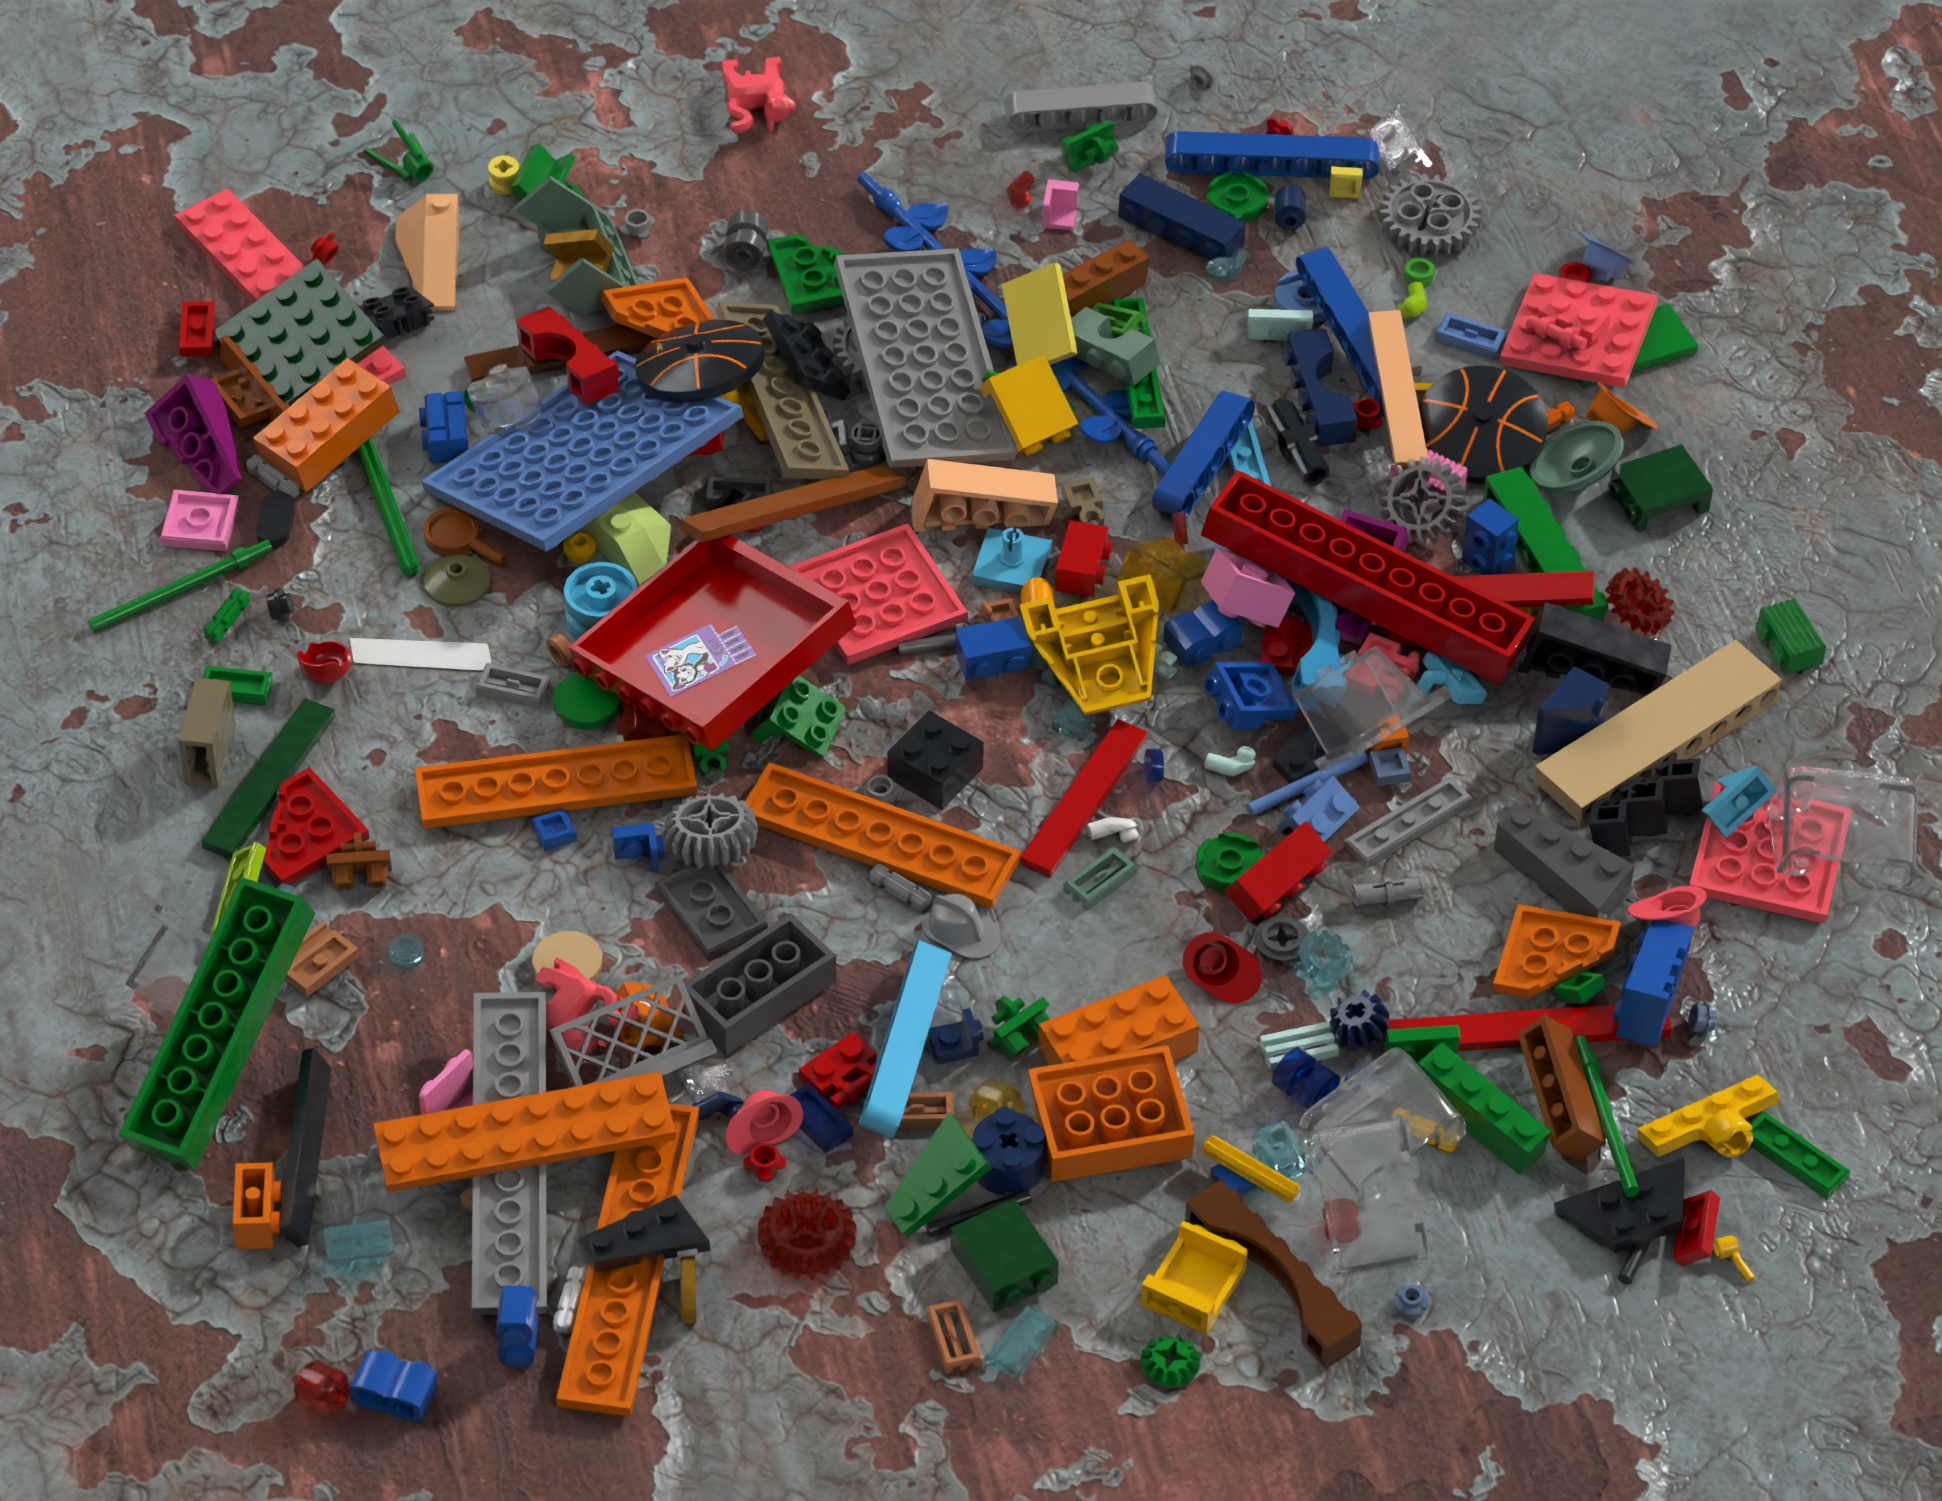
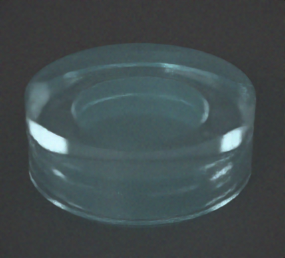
M405 934L391 941L389 945V958L396 968L402 970L414 969L424 960V945L418 937Z

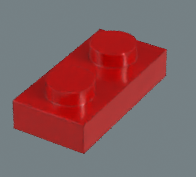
M215 301L182 302L179 341L180 357L213 356Z
M1712 1190L1684 1199L1683 1228L1677 1231L1673 1259L1681 1266L1711 1257L1720 1197Z

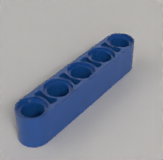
M1225 390L1220 391L1157 485L1152 498L1153 509L1182 519L1190 515L1251 422L1255 411V401L1253 399Z

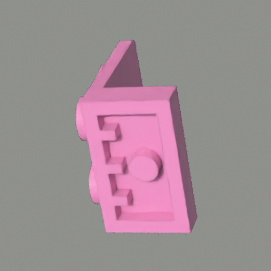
M465 1049L457 1058H451L445 1065L444 1070L433 1081L429 1080L423 1085L419 1093L421 1115L473 1105L474 1066L473 1055L470 1051Z

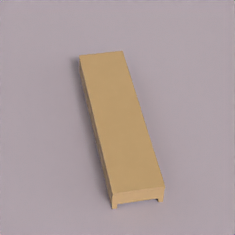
M1735 639L1535 766L1536 773L1533 787L1537 791L1543 789L1576 819L1575 825L1580 829L1590 823L1591 810L1586 814L1585 812L1593 803L1603 798L1610 801L1619 796L1618 791L1611 797L1616 789H1620L1635 780L1643 771L1646 770L1642 777L1647 779L1656 773L1655 767L1662 764L1666 757L1669 758L1667 761L1690 759L1777 703L1782 679ZM1767 693L1768 696L1763 701H1761L1763 696ZM1745 707L1744 711L1736 717L1738 712ZM1717 725L1718 728L1713 733H1711L1714 727ZM1696 738L1692 746L1686 749L1689 743Z

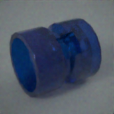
M1295 1047L1277 1065L1272 1076V1084L1287 1096L1295 1095V1101L1310 1113H1317L1333 1098L1340 1084V1077L1324 1064L1317 1065L1316 1058L1304 1049Z

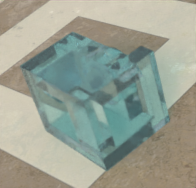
M1285 1120L1275 1125L1264 1126L1253 1134L1252 1151L1259 1162L1289 1179L1305 1173L1306 1150Z

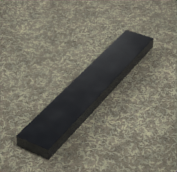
M314 1047L302 1050L279 1219V1229L297 1247L309 1245L331 1066Z

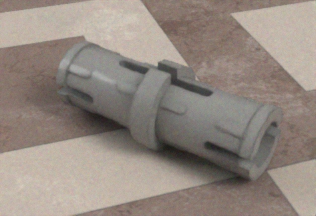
M1421 876L1391 880L1390 877L1382 878L1381 882L1354 884L1351 888L1352 901L1355 907L1376 903H1385L1388 906L1393 905L1395 901L1424 898L1425 894Z

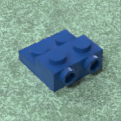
M1215 662L1205 679L1204 691L1207 696H1213L1217 703L1218 718L1221 721H1226L1230 730H1259L1264 720H1293L1298 712L1272 662Z

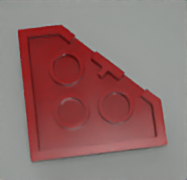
M309 767L280 785L279 800L272 817L269 830L270 837L263 859V867L284 889L327 864L326 854L341 853V843H354L355 832H361L362 842L370 839L369 830Z

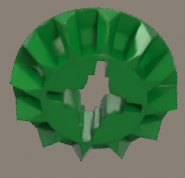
M1163 1333L1159 1339H1150L1146 1348L1142 1350L1141 1368L1146 1377L1155 1384L1164 1387L1183 1386L1192 1381L1199 1372L1200 1351L1194 1348L1192 1340H1183L1179 1333L1175 1337H1166ZM1175 1352L1176 1360L1167 1369L1165 1357H1168L1169 1353Z

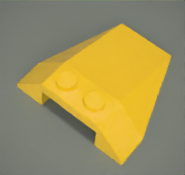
M1151 574L1118 581V595L1063 608H1055L1053 597L1020 604L1027 636L1085 716L1151 701L1159 602Z

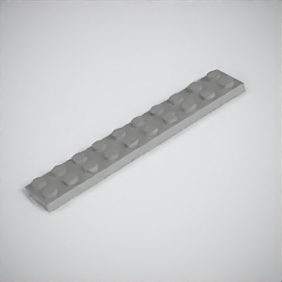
M546 992L474 993L473 1105L546 1092ZM546 1164L473 1177L472 1315H497L500 1290L504 1285L531 1286L537 1295V1314H547Z

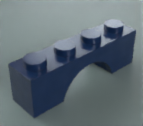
M1326 328L1288 333L1287 347H1283L1284 364L1291 368L1290 378L1292 387L1299 391L1298 403L1300 411L1306 412V424H1311L1314 427L1318 438V447L1355 442L1358 420L1350 396L1330 392L1319 383L1320 379L1332 373L1334 350Z

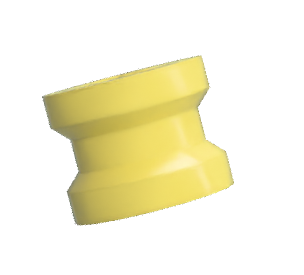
M498 156L489 162V186L494 193L498 195L514 193L510 186L519 170V164L515 158Z

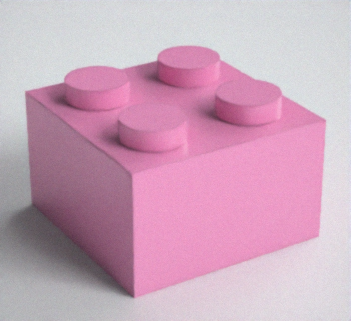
M1219 547L1216 548L1201 580L1202 585L1209 593V598L1215 601L1219 607L1218 610L1222 614L1231 618H1236L1237 615L1245 617L1249 622L1259 627H1265L1267 624L1279 628L1295 594L1283 576L1235 552Z

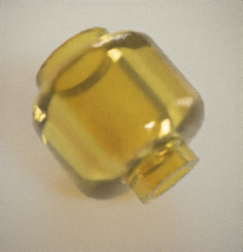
M994 1079L983 1081L971 1092L969 1097L971 1115L977 1123L1002 1107H1009L1015 1112L1024 1113L1025 1105L1018 1088Z

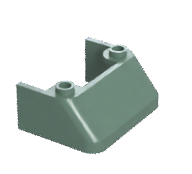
M549 176L514 206L515 212L536 224L539 231L538 238L542 244L546 234L598 229L615 247L606 272L584 258H580L545 289L548 295L563 303L570 312L584 315L606 310L600 300L603 290L639 285L617 228L609 215L553 177Z

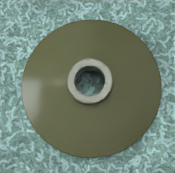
M463 554L448 555L436 560L428 567L424 575V587L427 594L440 604L455 607L469 605L481 599L487 593L491 582L487 566L479 559Z

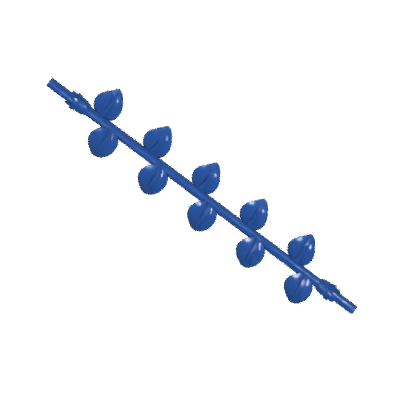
M866 172L859 174L857 182L873 196L876 207L887 215L895 217L904 226L892 227L885 232L883 241L890 248L897 252L918 251L922 245L928 250L945 249L927 230H935L943 226L949 209L946 202L914 204L907 212L894 191L881 187ZM995 248L961 250L960 255L970 290L1001 319L989 320L982 325L981 328L985 340L1001 348L1013 346L1005 302L1003 304L974 277L983 276L991 272L996 261L997 254ZM1069 357L1050 365L1063 393L1071 386L1100 414V416H1088L1082 420L1079 431L1086 438L1095 443L1109 444L1116 441L1121 435L1126 439L1128 447L1133 451L1136 458L1150 462L1163 476L1165 475L1171 464L1157 452L1158 448L1154 445V440L1142 432L1134 430L1123 419L1131 418L1126 390L1109 391L1102 399L1072 371L1085 369L1090 364L1076 357Z

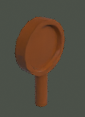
M457 507L437 510L424 523V541L427 547L437 555L443 557L455 554L466 555L473 551L500 567L507 561L506 554L480 541V524L477 518Z

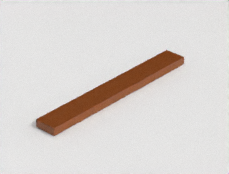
M882 464L849 473L847 476L826 479L681 518L680 530L703 543L905 487L906 476L893 468H889L888 465Z

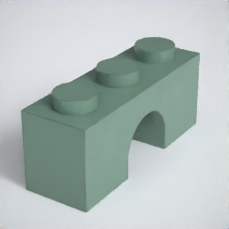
M1088 307L1083 308L1071 318L1078 352L1077 355L1072 357H1076L1092 367L1099 368L1113 375L1116 379H1121L1132 385L1137 384L1160 365L1155 339L1132 328L1124 335L1113 338L1109 317Z

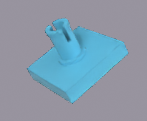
M1012 527L1004 531L988 528L972 574V584L1021 594L1026 581L1032 578H1043L1052 550V540L1024 535L1018 528L1016 533H1013L1014 528Z

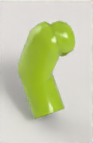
M1421 282L1409 284V297L1397 306V310H1401V316L1404 320L1409 319L1411 316L1416 317L1427 309V299Z

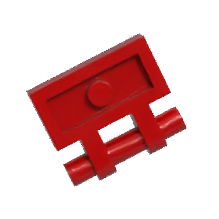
M852 1032L798 1069L799 1078L821 1099L832 1092L835 1093L829 1098V1103L835 1110H838L845 1104L851 1105L859 1100V1095L870 1087L876 1068L873 1065L876 1063V1052L858 1035ZM856 1075L859 1076V1078L853 1081L852 1083L848 1082Z

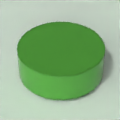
M1414 258L1405 264L1403 278L1408 285L1413 282H1421L1423 288L1434 282L1436 269L1431 261L1424 258Z

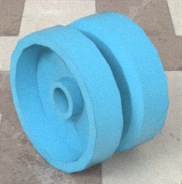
M596 562L576 569L567 578L564 586L565 619L568 632L575 640L580 638L637 589L634 576L627 569L617 564Z

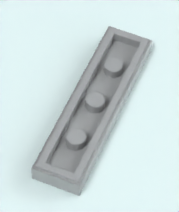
M1448 777L1346 838L1344 848L1367 869L1471 806L1472 797L1454 779Z

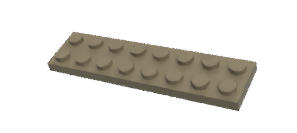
M719 302L715 311L719 320H732L749 325L759 333L765 351L763 365L757 374L745 384L784 477L826 480L847 476L849 468L816 392L796 383L763 321V318L770 310L782 315L779 306Z

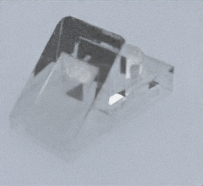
M705 1057L674 1071L677 1081L693 1103L701 1101L717 1092L730 1094L725 1082V1078L733 1075L729 1061Z

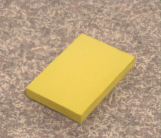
M1054 262L1001 284L1017 365L1042 354L1045 355L1049 365L1078 354L1060 264Z

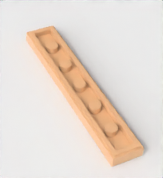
M1401 310L1368 312L1369 329L1395 470L1396 465H1401L1404 469H1407L1408 459H1413L1418 466L1420 458L1426 457L1428 459Z

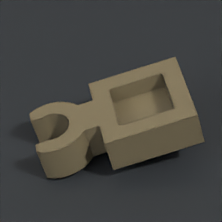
M1094 477L1062 484V495L1071 516L1079 515V522L1088 523V520H1095L1098 522V525L1104 526L1103 499Z

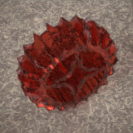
M801 1187L796 1195L787 1190L784 1199L774 1197L772 1206H765L763 1217H760L758 1222L759 1233L757 1234V1239L761 1247L763 1259H769L772 1269L780 1267L783 1277L790 1272H794L797 1281L802 1274H808L813 1281L816 1273H821L827 1278L830 1268L840 1271L842 1261H849L851 1250H854L856 1246L855 1235L857 1234V1226L855 1220H853L851 1209L845 1208L843 1199L834 1200L831 1191L823 1196L820 1195L817 1187L812 1193H806L803 1187ZM786 1227L789 1231H787V1236L782 1239L779 1233ZM832 1228L835 1235L829 1241L825 1236H827V1231Z

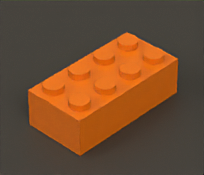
M346 358L259 432L253 440L259 455L267 461L266 463L272 464L287 475L288 478L294 480L299 484V489L306 493L400 411L390 385Z
M1167 975L1040 1023L1038 1051L1049 1066L1169 1045L1172 1059L1175 1061L1198 1051L1199 1024Z

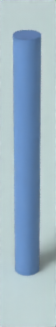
M1361 750L1246 804V809L1250 816L1257 815L1302 794L1317 779L1323 783L1332 776L1336 778L1368 763V757Z

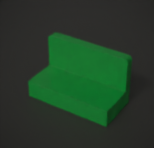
M540 143L532 145L510 189L522 200L549 176L564 184L576 157L570 153L555 160Z

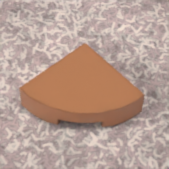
M1013 598L981 604V613L988 622L1020 616Z

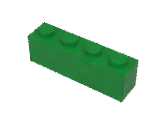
M1442 1042L1418 1063L1412 1087L1519 1175H1522L1544 1154L1551 1131Z

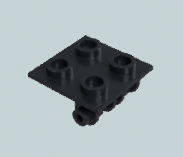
M412 287L397 288L392 291L391 295L383 298L372 297L363 301V305L359 306L384 335L386 340L397 337L396 332L399 336L404 334L401 318L408 333L412 332L413 329L417 330L429 326L430 321L435 320L431 310L434 304Z

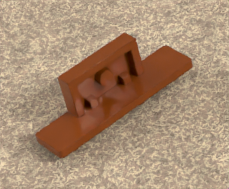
M228 335L221 337L220 358L230 372L211 379L214 381L223 399L227 413L239 428L267 418L271 422L274 421L290 407L289 404L284 403L279 398L273 385L264 380L260 375L258 367L254 363L251 364L238 344L235 345Z

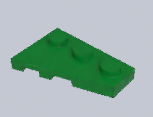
M950 1112L946 1115L884 1206L899 1230L907 1238L992 1169L961 1124Z

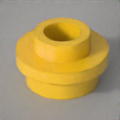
M586 533L572 534L563 542L564 554L573 563H586L592 559L596 552V541Z

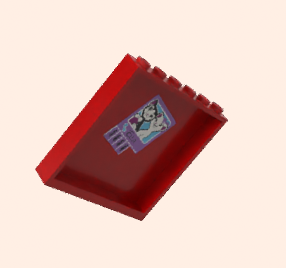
M728 535L703 543L695 539L568 648L574 660L572 666L580 676L591 678L603 690H611L625 703L636 705L648 717L652 718L654 716L661 720L671 731L677 730L686 735L693 744H701L713 751L857 624L848 600L734 536Z

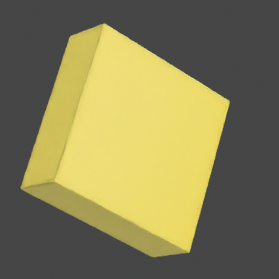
M1331 167L1329 197L1360 199L1363 168Z

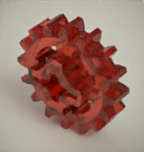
M1636 567L1631 571L1623 568L1621 572H1617L1608 582L1609 585L1605 588V592L1609 594L1606 602L1614 605V608L1611 610L1612 614L1619 615L1620 623L1624 624L1626 621L1630 623V628L1633 632L1640 628L1643 635H1646L1649 631L1656 635L1672 621L1671 617L1675 614V611L1670 608L1674 603L1673 600L1665 596L1669 591L1664 588L1662 589L1658 578L1654 581L1649 579V572L1645 571L1641 575Z

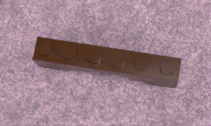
M1220 1179L1186 1201L1185 1222L1202 1226L1208 1232L1226 1240L1236 1241L1248 1250L1247 1259L1264 1268L1281 1284L1297 1310L1301 1326L1302 1345L1325 1369L1360 1347L1362 1324L1358 1316L1353 1311H1348L1338 1301L1336 1294L1330 1287L1323 1286L1309 1265L1304 1261L1300 1262L1290 1252L1287 1243L1281 1237H1276L1267 1228L1263 1218L1258 1213H1253L1243 1203L1241 1196L1236 1190L1229 1189Z

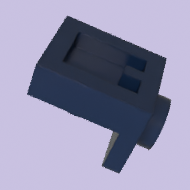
M970 1008L963 1009L961 1022L929 1028L928 1039L937 1065L979 1056V1041L984 1040L983 1028L979 1019L974 1020Z

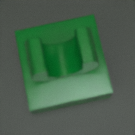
M727 738L713 751L701 744H692L693 761L701 760L699 768L702 775L708 774L707 762L710 760L718 762L720 772L725 771L727 762L724 756H727L729 752Z

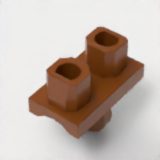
M361 832L354 833V843H341V853L326 854L329 875H332L336 890H350L354 888L353 873H367L368 887L381 888L387 886L388 871H392L390 850H376V841L362 842Z

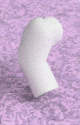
M1108 817L1086 824V831L1090 840L1119 832L1120 840L1126 843L1137 839L1139 835L1135 828L1137 824L1132 819Z

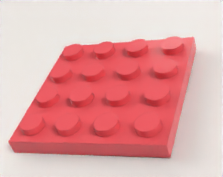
M1534 273L1501 352L1500 365L1596 383L1599 381L1601 384L1625 388L1657 307L1658 295ZM1557 292L1609 314L1610 324L1593 342L1587 340L1584 350H1579L1574 347L1568 349L1560 345V341L1549 336L1543 338L1536 335L1535 330L1526 327L1527 319L1531 315L1538 318V309Z
M908 523L789 566L792 570L849 601L857 625L834 644L847 665L896 648L899 642L920 639L968 621V611Z
M1716 781L1711 801L1723 791V788ZM1774 794L1727 838L1721 835L1706 817L1689 886L1701 887L1706 891L1707 898L1826 924L1851 811Z

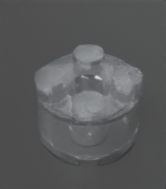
M506 364L497 365L489 370V376L471 383L466 388L478 420L486 434L500 435L507 433L505 427L514 424L516 429H520L533 422L542 413L541 406L543 405L527 367L508 369Z

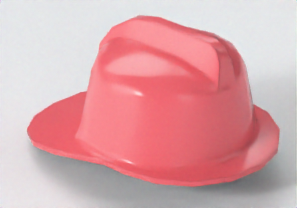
M1674 887L1656 896L1631 904L1628 907V912L1631 916L1643 920L1667 919L1696 927L1700 921V906L1706 901L1707 895L1706 891L1701 887Z
M759 1090L752 1093L745 1099L741 1109L731 1119L726 1129L725 1141L727 1147L735 1154L745 1155L749 1154L753 1147L758 1144L767 1143L773 1145L788 1139L798 1130L802 1123L804 1112L801 1103L795 1097L786 1094L780 1095L771 1090Z

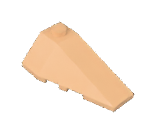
M425 194L396 218V246L402 254L405 268L411 276L414 289L434 304V307L431 308L432 311H455L460 229L458 194Z

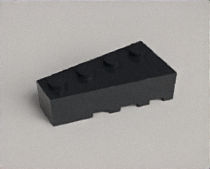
M1545 602L1534 621L1526 645L1521 651L1517 672L1529 674L1530 669L1545 671L1546 677L1559 679L1560 674L1567 675L1575 666L1602 681L1610 682L1611 688L1650 694L1660 687L1667 675L1672 645Z

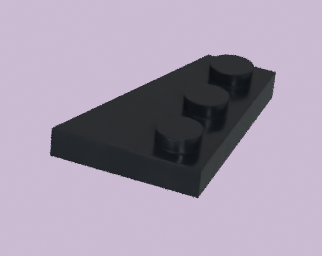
M676 1195L577 1239L579 1250L595 1272L640 1264L642 1258L663 1255L664 1259L678 1257L677 1252L697 1248L698 1253L711 1251L710 1241Z

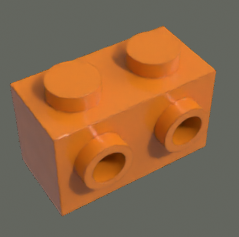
M273 1162L236 1163L233 1205V1230L236 1249L274 1248V1234L281 1233L279 1229L280 1211H275V1204L282 1203V1182L275 1181Z

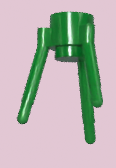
M393 120L392 125L409 149L402 158L403 168L369 148L363 149L365 154L400 174L405 181L412 178L416 182H422L429 178L434 170V165L427 158L413 133L407 135L397 120Z

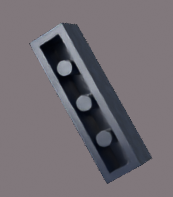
M1141 173L1119 194V218L1222 267H1225L1244 246L1245 222Z

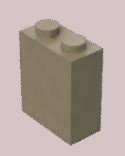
M204 678L195 679L178 738L184 783L186 785L219 788L236 727L230 681Z

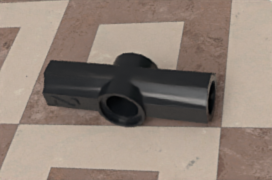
M1286 398L1275 400L1267 408L1266 416L1277 434L1281 455L1285 460L1291 459L1304 483H1308L1310 486L1321 484L1329 476L1330 468L1319 450L1318 438L1314 427L1311 424L1305 425L1293 401H1288Z

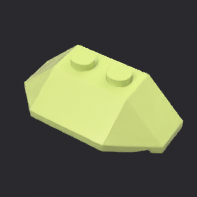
M635 491L631 496L624 498L612 506L606 513L599 515L578 531L592 536L596 541V548L608 560L627 569L636 579L638 588L667 564L671 525Z

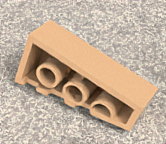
M927 459L911 501L914 532H926V527L942 526V531L956 530V525L975 524L976 529H987L988 526L995 523H1005L1006 527L1049 525L1058 504L1055 475Z

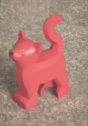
M780 57L766 58L763 75L751 74L749 70L745 71L744 75L741 76L735 71V69L739 68L737 59L722 61L723 84L727 90L728 100L726 109L731 117L740 120L730 124L731 131L743 133L752 127L754 118L748 110L764 108L769 132H773L776 122L785 120L789 114L795 112V102L784 94V83L780 78V73L782 72Z
M558 957L554 960V968L542 967L535 978L545 988L550 986L556 988L555 994L549 1003H546V1030L549 1033V1030L588 1014L598 1000L604 1002V1007L617 1001V995L609 987L599 985L584 977L575 966ZM632 1005L626 1017L635 1021L639 1013L638 1007ZM618 1009L612 1011V1012H615V1013L621 1015V1013H619ZM605 1015L611 1025H617L618 1020ZM623 1023L622 1027L629 1026L626 1023ZM575 1029L561 1033L566 1046L580 1052L586 1034ZM591 1036L585 1055L591 1054L598 1045L607 1047L608 1043ZM571 1055L573 1060H577V1057Z

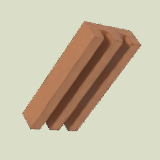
M953 1092L909 1093L906 1106L910 1107L904 1109L898 1129H938L949 1112L954 1116ZM926 1105H946V1107H925V1106H926Z
M962 1299L927 1306L926 1316L945 1374L952 1373L953 1368L959 1367L960 1371L966 1370L969 1364H973L974 1367L982 1366V1358ZM951 1310L956 1311L970 1354H963L949 1312ZM938 1313L942 1315L955 1354L953 1358L950 1357L936 1315Z

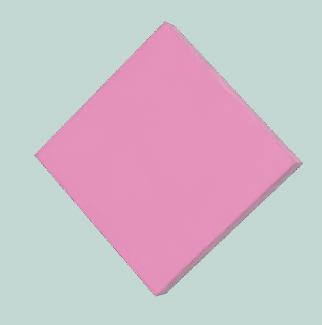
M173 490L160 536L161 546L227 552L239 507V496Z

